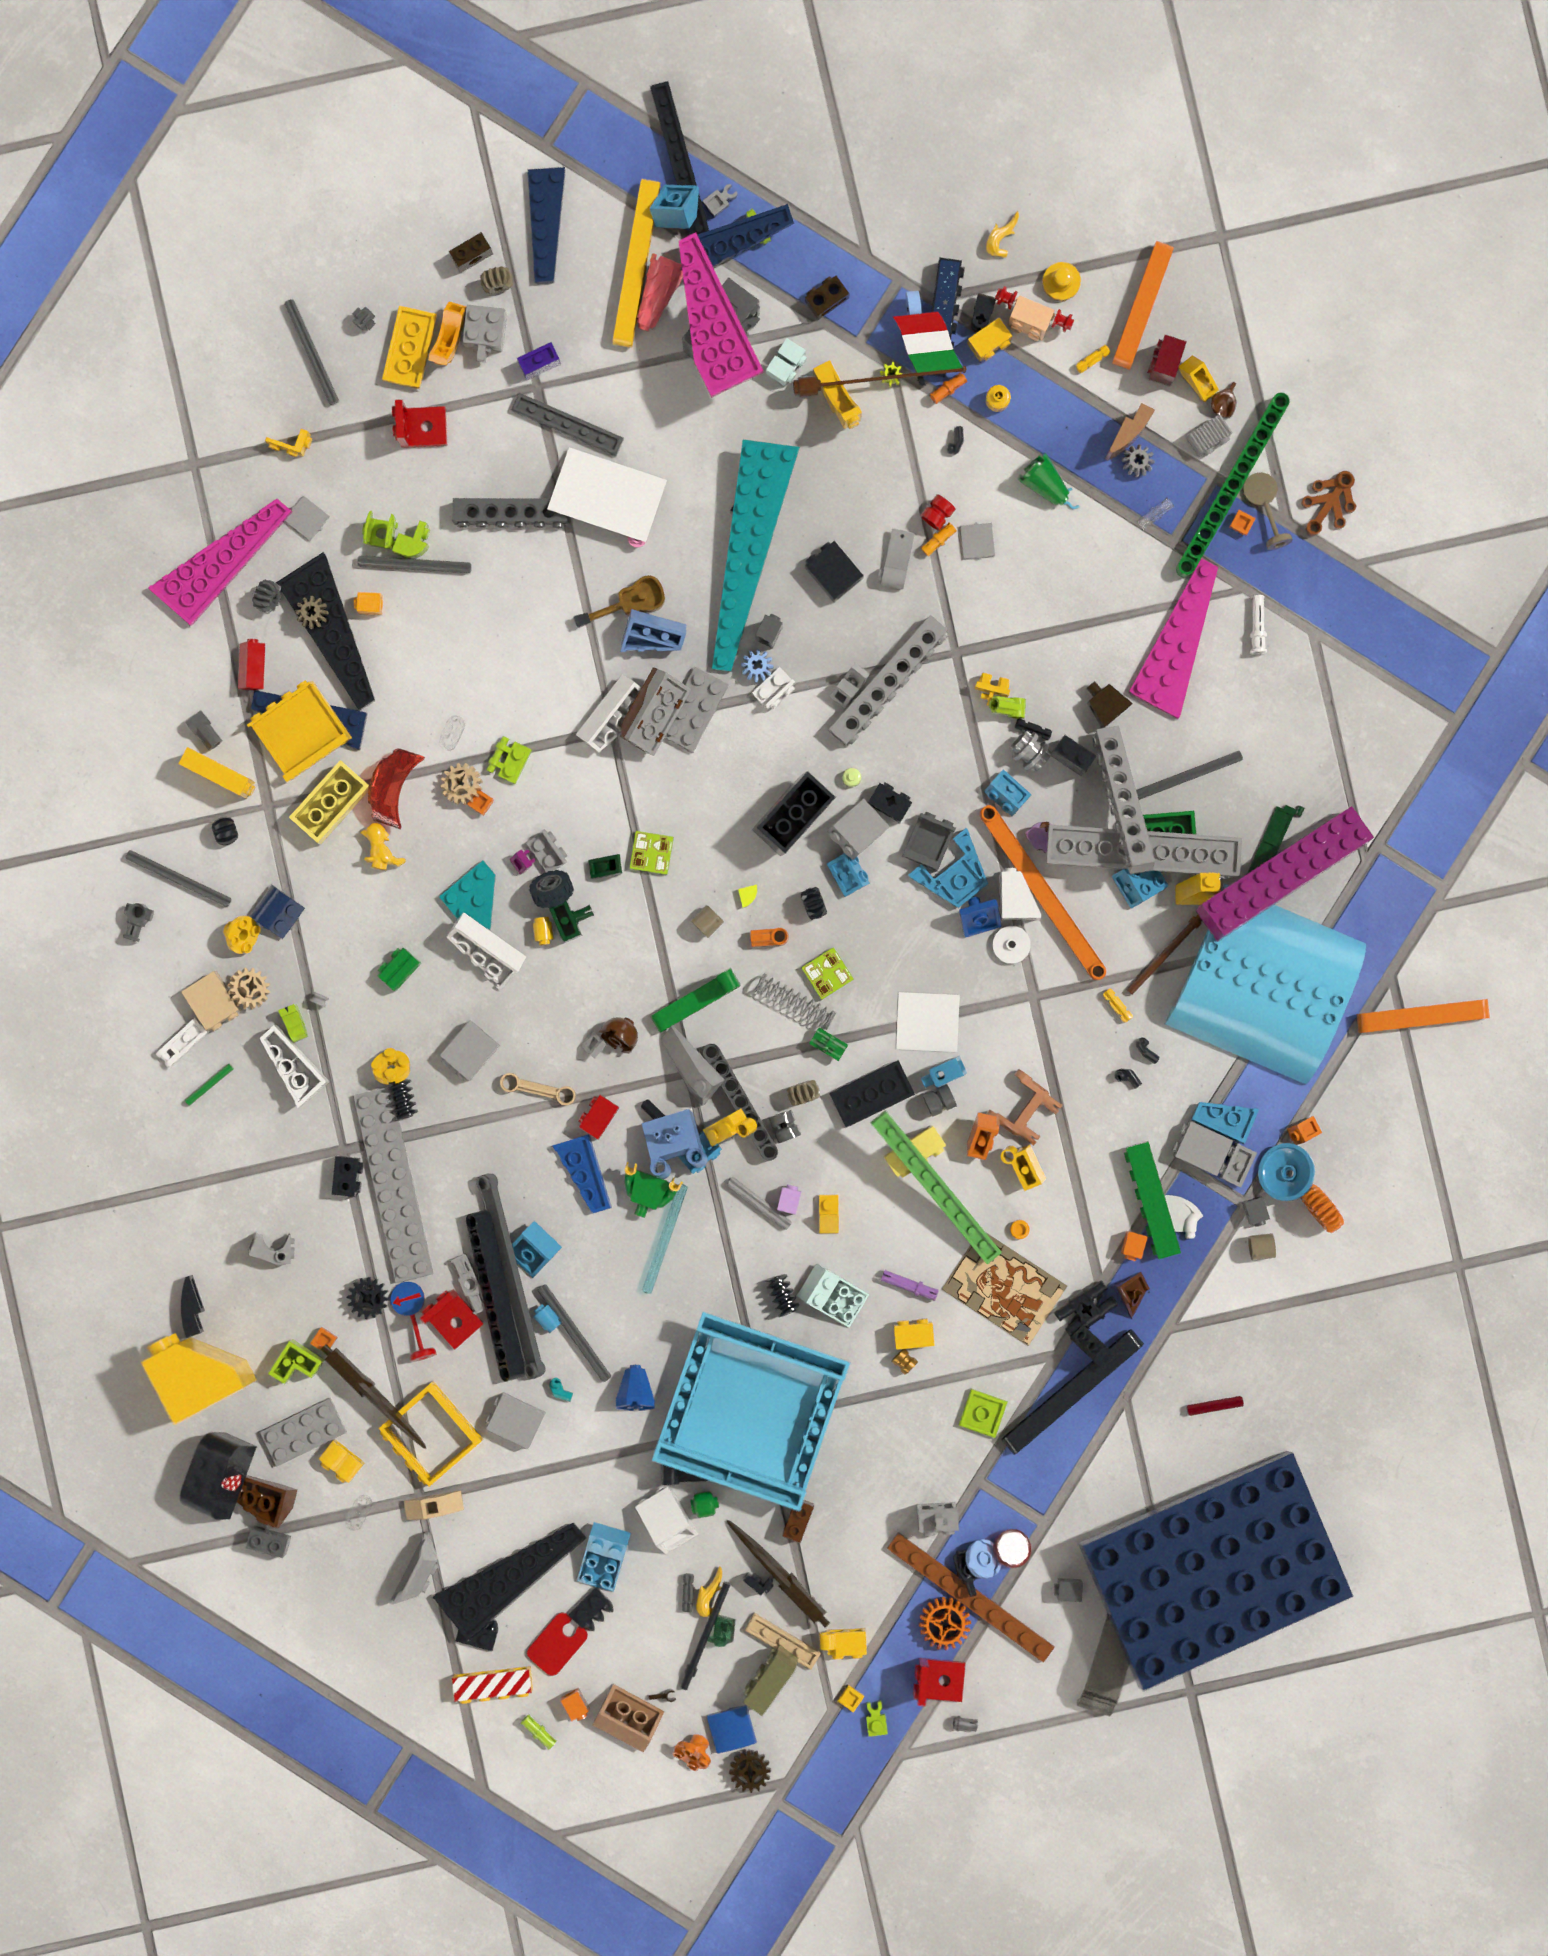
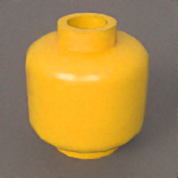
M994 385L987 391L986 405L992 411L1001 412L1009 406L1011 394L1005 386Z

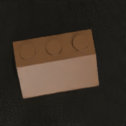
M613 1684L594 1720L593 1726L644 1753L665 1711Z

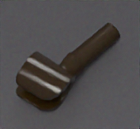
M667 1689L665 1693L649 1695V1700L666 1699L669 1702H674L676 1698H668V1694L675 1691Z

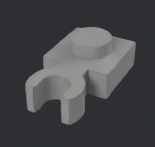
M727 184L722 193L717 189L703 200V204L714 218L729 207L728 200H734L738 196L737 192L731 195L727 193L732 188L731 184Z

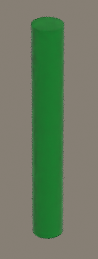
M230 1063L227 1064L185 1099V1102L189 1106L229 1074L234 1069Z

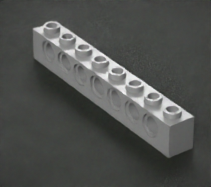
M930 615L829 728V732L845 746L848 743L852 745L859 737L857 733L861 729L866 730L871 724V717L873 715L878 716L884 709L882 705L886 701L890 702L896 696L895 690L899 686L903 688L910 680L908 678L910 673L913 672L915 674L922 666L920 662L924 658L929 659L935 652L933 650L934 646L937 643L941 645L948 637L945 635L948 630ZM930 635L933 641L930 644H926L923 642L922 637ZM917 649L920 652V656L918 658L911 657L910 650ZM904 663L908 669L906 672H899L897 665ZM888 677L893 678L895 684L891 687L886 686L884 680ZM873 692H880L882 699L879 701L873 700L871 696ZM867 706L870 712L867 715H862L859 713V708ZM854 720L857 723V727L853 730L848 729L846 726L847 721Z
M1119 726L1096 729L1092 742L1094 748H1097L1098 765L1102 766V781L1106 782L1107 785L1106 796L1107 799L1111 800V815L1115 816L1116 819L1114 824L1115 831L1119 833L1121 838L1119 839V846L1121 850H1124V865L1126 868L1128 867L1130 874L1152 871L1155 860ZM1114 781H1119L1122 784H1116ZM1118 798H1124L1126 801H1121ZM1123 815H1128L1131 818H1125ZM1128 832H1133L1135 835L1131 836ZM1137 849L1140 853H1135L1132 850Z

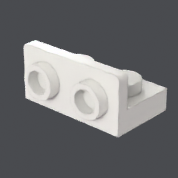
M779 667L752 694L767 710L770 708L774 709L781 703L779 699L784 694L788 696L795 690L793 687L795 681Z

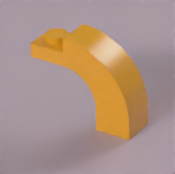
M448 302L444 308L437 341L429 353V361L438 365L447 366L448 363L451 364L461 338L467 306Z

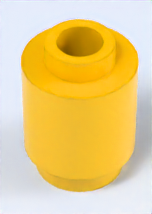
M549 917L534 918L533 931L535 942H539V945L550 944V940H554L552 921H550Z

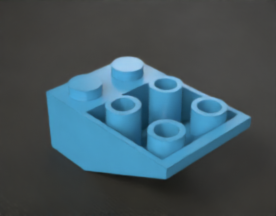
M594 1522L577 1581L614 1592L631 1533Z

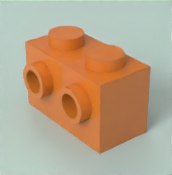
M977 1113L967 1141V1156L986 1160L989 1151L993 1148L994 1136H997L999 1131L996 1116Z

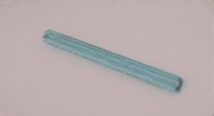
M682 1184L672 1200L642 1288L644 1293L651 1294L688 1189V1186Z

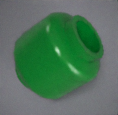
M710 1491L696 1493L693 1495V1499L690 1500L693 1515L696 1514L698 1518L714 1516L716 1508H719L718 1497H713Z

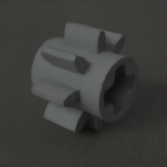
M357 307L352 313L355 317L352 322L362 331L365 328L371 330L376 324L373 321L376 316L366 307L363 309Z

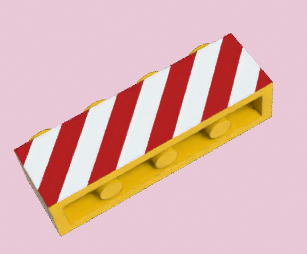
M531 1666L454 1674L452 1677L454 1702L459 1701L460 1704L470 1703L473 1699H479L480 1702L489 1701L491 1697L508 1699L510 1695L527 1697L533 1691Z

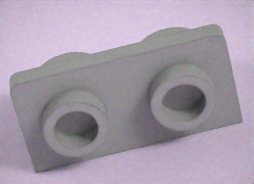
M544 829L542 833L528 841L527 845L546 872L555 871L567 863L565 859L567 854L562 847L557 848L554 843L557 840L552 832L549 831L547 833Z

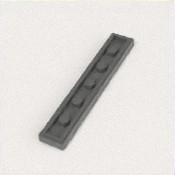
M518 393L511 409L517 414L614 456H617L624 440L619 435L522 393Z

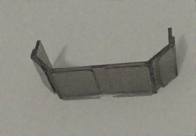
M1108 1614L1106 1615L1085 1688L1080 1698L1077 1699L1076 1705L1111 1717L1120 1697L1129 1662Z

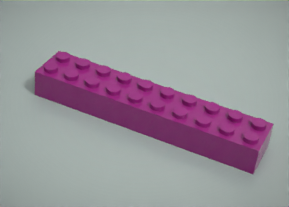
M1351 806L1201 904L1195 911L1217 942H1219L1365 846L1374 836Z

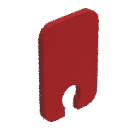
M565 1612L558 1613L527 1651L529 1659L550 1676L557 1675L588 1637L587 1631L578 1626L573 1636H566L563 1633V1627L572 1620Z

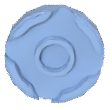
M985 1539L975 1541L966 1551L965 1560L967 1567L977 1578H991L999 1572L1002 1566V1557L998 1552V1547L993 1542Z

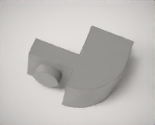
M854 663L830 697L845 708L865 684L870 674Z

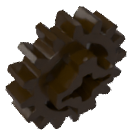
M748 1749L747 1754L740 1751L741 1757L735 1755L734 1760L736 1762L730 1763V1766L734 1768L729 1770V1774L734 1775L731 1778V1782L737 1781L735 1787L742 1786V1792H745L746 1788L749 1789L750 1793L753 1792V1788L760 1791V1785L765 1787V1780H770V1775L767 1773L771 1772V1768L766 1767L769 1765V1760L764 1761V1754L758 1756V1750L754 1754L751 1753L750 1749ZM753 1759L757 1760L761 1765H757ZM746 1760L743 1766H739L742 1761ZM749 1763L751 1764V1768L753 1771L751 1774V1778L750 1774L748 1773ZM762 1775V1777L757 1782H754V1780L758 1776ZM739 1777H743L747 1781V1783L742 1781Z

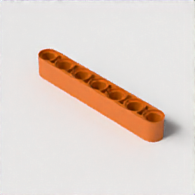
M1159 241L1155 242L1112 364L1130 370L1174 249L1173 246Z
M1488 999L1362 1013L1356 1014L1358 1032L1366 1033L1490 1018Z

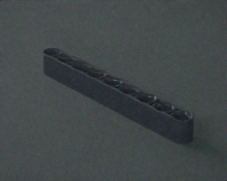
M487 1210L470 1213L466 1216V1225L498 1371L501 1379L504 1382L523 1377L525 1368L493 1222Z
M1132 1329L1125 1332L1108 1347L1116 1356L1103 1370L1094 1361H1091L1001 1439L1013 1455L1020 1452L1144 1345L1142 1340Z

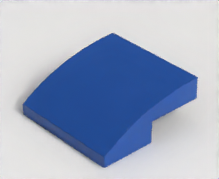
M747 1705L729 1708L727 1711L712 1713L707 1716L717 1754L757 1743Z

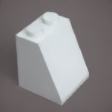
M1005 868L999 874L1000 919L1038 920L1041 918V913L1022 872H1017L1016 868Z
M669 1487L660 1488L655 1492V1495L642 1499L639 1505L635 1506L655 1545L665 1554L698 1535L697 1530L679 1500Z

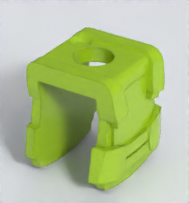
M369 511L366 522L362 527L363 543L370 546L393 549L395 531L398 528L394 514H391L389 521L374 519L373 512ZM379 529L387 531L384 539H379L376 536Z

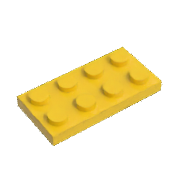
M399 306L382 377L383 381L416 389L421 388L437 314Z

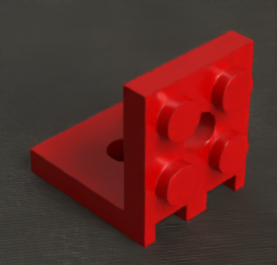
M395 400V406H392V417L396 422V425H393V436L402 448L448 446L445 406L407 408L403 400ZM426 422H430L433 425L432 430L429 432L422 430V426Z
M454 1289L450 1292L446 1290L436 1298L438 1302L435 1305L433 1303L428 1305L421 1312L423 1316L420 1318L424 1324L430 1321L454 1350L484 1324L476 1314H473L474 1311ZM454 1317H459L462 1320L461 1327L455 1328L452 1325L451 1321Z
M919 1658V1665H915L917 1684L913 1686L914 1700H917L918 1706H926V1699L962 1702L966 1663ZM947 1675L950 1678V1682L947 1685H941L939 1683L941 1676Z

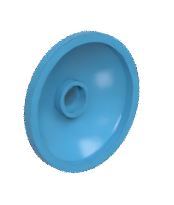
M1291 1143L1276 1145L1269 1149L1260 1161L1258 1169L1259 1181L1264 1191L1274 1199L1281 1201L1296 1200L1306 1194L1313 1184L1315 1177L1314 1162L1309 1153L1298 1145ZM1292 1170L1293 1176L1289 1177L1288 1174Z

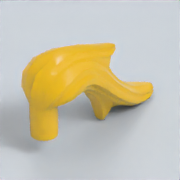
M1018 211L1007 225L998 228V225L995 224L986 243V250L992 256L1007 257L1008 251L999 249V243L1005 236L1015 234L1013 229L1019 218Z
M720 1566L710 1585L705 1589L702 1585L700 1586L696 1610L702 1617L710 1616L713 1608H709V1602L712 1596L721 1589L719 1585L722 1580V1568Z

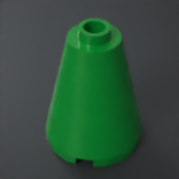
M1045 452L1042 457L1039 455L1024 469L1026 472L1024 476L1020 474L1017 478L1022 484L1055 506L1058 504L1063 505L1069 499L1067 496L1069 491Z

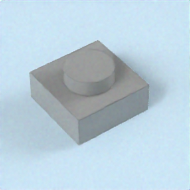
M593 1032L581 1047L595 1058L607 1043Z

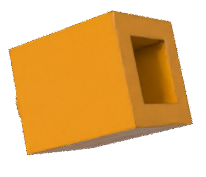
M358 592L357 597L354 598V609H357L359 614L382 615L383 595L381 593Z

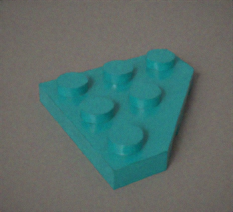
M482 860L440 895L439 898L457 919L465 913L490 930L496 875L485 861Z

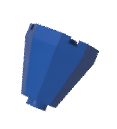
M630 1365V1368L625 1369L616 1397V1409L625 1411L655 1409V1399L646 1371L641 1368V1365Z

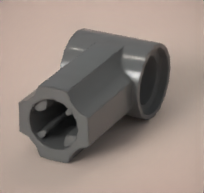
M201 710L186 721L187 726L201 739L209 751L216 748L223 741Z

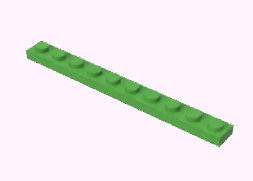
M885 1110L870 1123L985 1263L988 1265L1002 1253L1001 1250Z

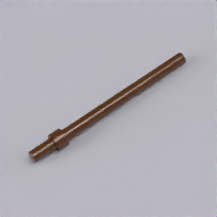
M1199 915L1193 916L1188 921L1189 924L1127 989L1131 995L1138 990L1194 929L1199 928L1203 921Z

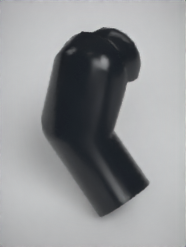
M1121 1068L1115 1073L1117 1081H1129L1134 1089L1142 1085L1140 1079L1131 1069Z

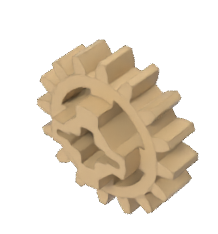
M457 763V768L451 765V771L444 772L447 776L446 778H441V780L445 784L440 785V787L445 790L443 795L445 797L448 796L447 799L450 802L454 800V803L459 805L461 801L466 805L467 800L473 802V796L479 797L477 790H482L479 784L483 783V780L479 778L480 773L473 766L469 768V765L465 763L462 767L460 763Z
M244 968L242 972L238 970L230 978L232 982L228 983V987L232 988L228 991V994H233L231 1001L237 1000L236 1006L243 1004V1009L250 1006L251 1010H253L256 1005L260 1007L263 1004L262 1002L268 999L266 995L270 993L266 989L270 986V983L264 982L267 977H261V971L254 973V968L249 972L247 968ZM245 977H246V980H245V981H242V980H241V981L239 982V980H240L241 978H245ZM253 996H259L257 999L252 1000Z

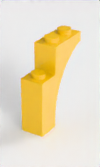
M830 360L813 368V375L816 376L817 380L820 379L821 383L841 381ZM844 385L821 387L832 412L836 413L843 429L857 427L861 421L862 411L850 397Z

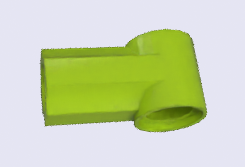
M993 696L989 702V708L992 713L1008 715V718L1024 719L1026 699Z

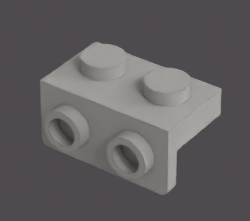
M1235 1143L1234 1146L1231 1145L1227 1154L1229 1156L1227 1162H1223L1219 1171V1178L1241 1188L1257 1152L1238 1143Z

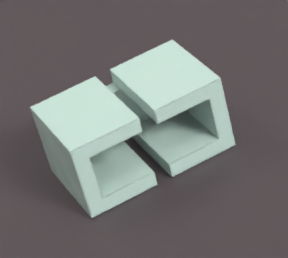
M786 338L778 350V356L775 355L766 369L768 376L784 386L794 380L797 374L794 371L798 366L802 367L807 359L805 357L806 350Z

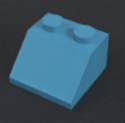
M664 185L650 207L655 226L689 229L697 217L699 187Z
M535 1221L512 1244L517 1264L532 1278L562 1248Z

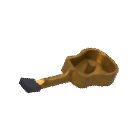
M651 575L643 576L632 586L619 591L618 603L589 614L575 615L573 618L576 626L580 628L591 623L592 620L623 609L627 616L630 615L631 609L640 612H655L661 609L665 603L664 590L656 577Z

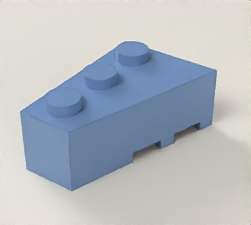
M631 609L621 641L620 652H626V650H638V652H644L645 650L681 651L686 636V624Z

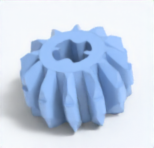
M757 649L756 655L749 651L751 658L748 656L743 657L748 663H741V667L746 668L742 673H750L747 677L748 680L755 676L754 680L758 682V677L760 676L762 681H765L764 673L770 676L771 672L767 669H773L774 667L772 664H768L772 661V658L765 659L767 652L760 656L759 649ZM758 662H761V669H753V663L757 664Z

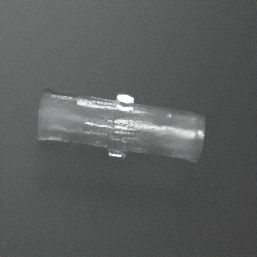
M1166 497L1156 507H1151L1147 514L1137 520L1140 528L1145 530L1156 520H1161V516L1174 508L1173 503Z

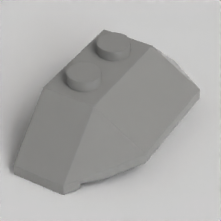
M426 1531L389 1602L393 1605L418 1597L421 1592L425 1593L430 1584L427 1579L430 1574L434 1576L439 1566L436 1564L438 1556L430 1532Z

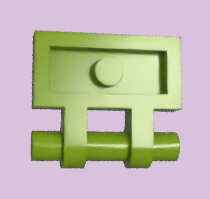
M502 736L500 742H497L495 746L496 750L493 757H490L488 760L489 765L486 770L493 773L495 768L498 767L501 769L498 776L516 785L532 749L515 741L512 748L506 746L509 738ZM504 751L508 753L505 762L501 763L499 760Z

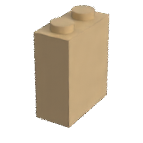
M217 971L209 973L181 992L206 1031L212 1030L214 1032L223 1026L221 1023L227 1019L232 1021L239 1016L238 1012L241 1011V1008L236 1006V1000L231 1001L233 996L228 994L229 989Z

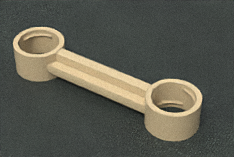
M506 1073L500 1080L501 1088L506 1092L519 1090L557 1099L562 1105H570L576 1099L575 1090L569 1086L556 1088L519 1079L514 1073ZM507 1076L516 1078L517 1086L514 1089L508 1090L504 1087L503 1081ZM563 1089H569L573 1093V1098L568 1103L560 1100L559 1093Z

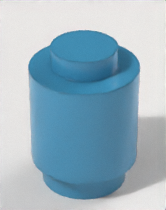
M541 1304L534 1310L535 1315L533 1317L549 1333L561 1324L558 1320L559 1317L548 1304L546 1306Z

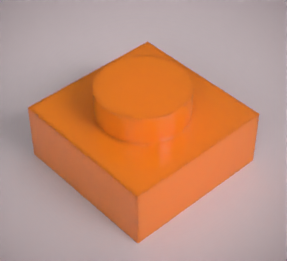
M1238 510L1229 528L1247 536L1256 518Z
M477 790L479 797L473 796V802L469 801L467 805L484 816L494 802V799L481 790Z
M321 1327L310 1344L319 1350L326 1344L331 1348L338 1337Z

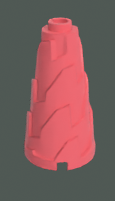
M654 253L650 259L651 263L647 272L642 302L636 318V323L639 324L638 328L649 332V329L656 327L664 308L668 305L683 278V272L680 270L681 264L663 256L656 260L657 254Z

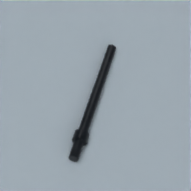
M723 1582L691 1662L686 1666L685 1676L680 1686L684 1690L688 1689L692 1677H695L697 1673V1665L731 1584L728 1582Z

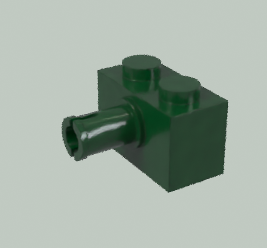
M566 900L563 904L549 908L564 943L581 937L582 933L578 926L579 922L594 916L593 911L585 913L592 910L590 904L574 911L571 910Z

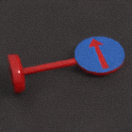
M410 1281L398 1284L392 1291L390 1297L391 1305L398 1314L410 1316L419 1347L418 1351L410 1354L411 1362L431 1358L437 1355L434 1348H423L415 1314L424 1305V1292L418 1284Z

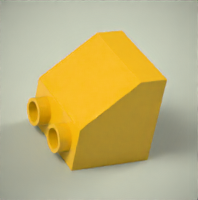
M176 1333L148 1346L147 1349L152 1357L141 1362L174 1425L257 1380L246 1359L192 1337L180 1342Z

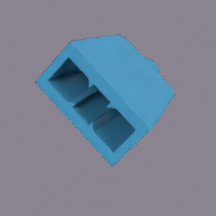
M960 1056L929 1069L930 1074L921 1077L925 1088L933 1084L937 1088L967 1074V1071ZM942 1071L945 1077L940 1078L938 1072Z

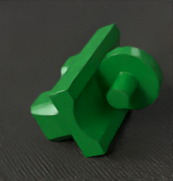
M820 1027L809 1043L837 1061L840 1060L848 1047V1044Z

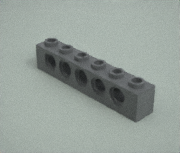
M453 498V523L461 528L469 527V525H476V527L486 528L488 525H495L498 528H505L507 525H515L517 528H525L526 525H534L535 528H544L545 525H553L554 528H564V525H569V516L554 512L551 518H546L544 513L548 510L551 499ZM471 509H476L478 511L477 515L473 518L469 517L468 512ZM490 509H495L497 514L495 517L490 518L487 516V512ZM510 509L516 511L515 516L512 518L506 516V512ZM529 509L535 511V515L531 518L525 516V512Z

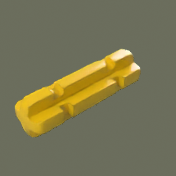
M1103 345L1098 349L1099 351H1094L1084 358V361L1078 362L1076 369L1079 373H1083L1088 369L1087 367H1092L1102 360V357L1108 356L1110 349Z
M1109 988L1102 994L1106 1001L1109 1000L1110 1006L1118 1015H1121V1020L1124 1023L1128 1022L1133 1015L1129 1010H1126L1127 1007L1118 996H1115L1116 993Z

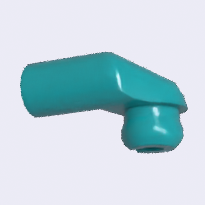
M553 1378L549 1382L553 1396L571 1402L573 1393L563 1389L559 1378Z

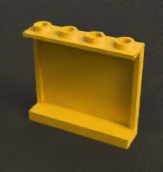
M305 680L296 686V691L293 693L289 691L281 696L282 701L277 704L275 702L271 703L265 708L266 712L262 715L260 712L250 718L252 722L247 724L248 727L254 729L283 771L284 775L282 777L286 782L293 780L352 739L313 681L307 682Z

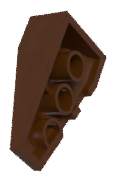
M246 1475L237 1503L243 1507V1510L256 1517V1520L260 1523L279 1528L293 1509L298 1489Z

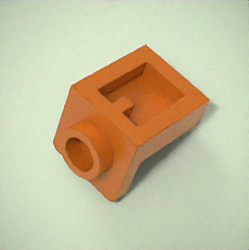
M1314 1116L1287 1128L1290 1139L1295 1145L1305 1143L1322 1133Z

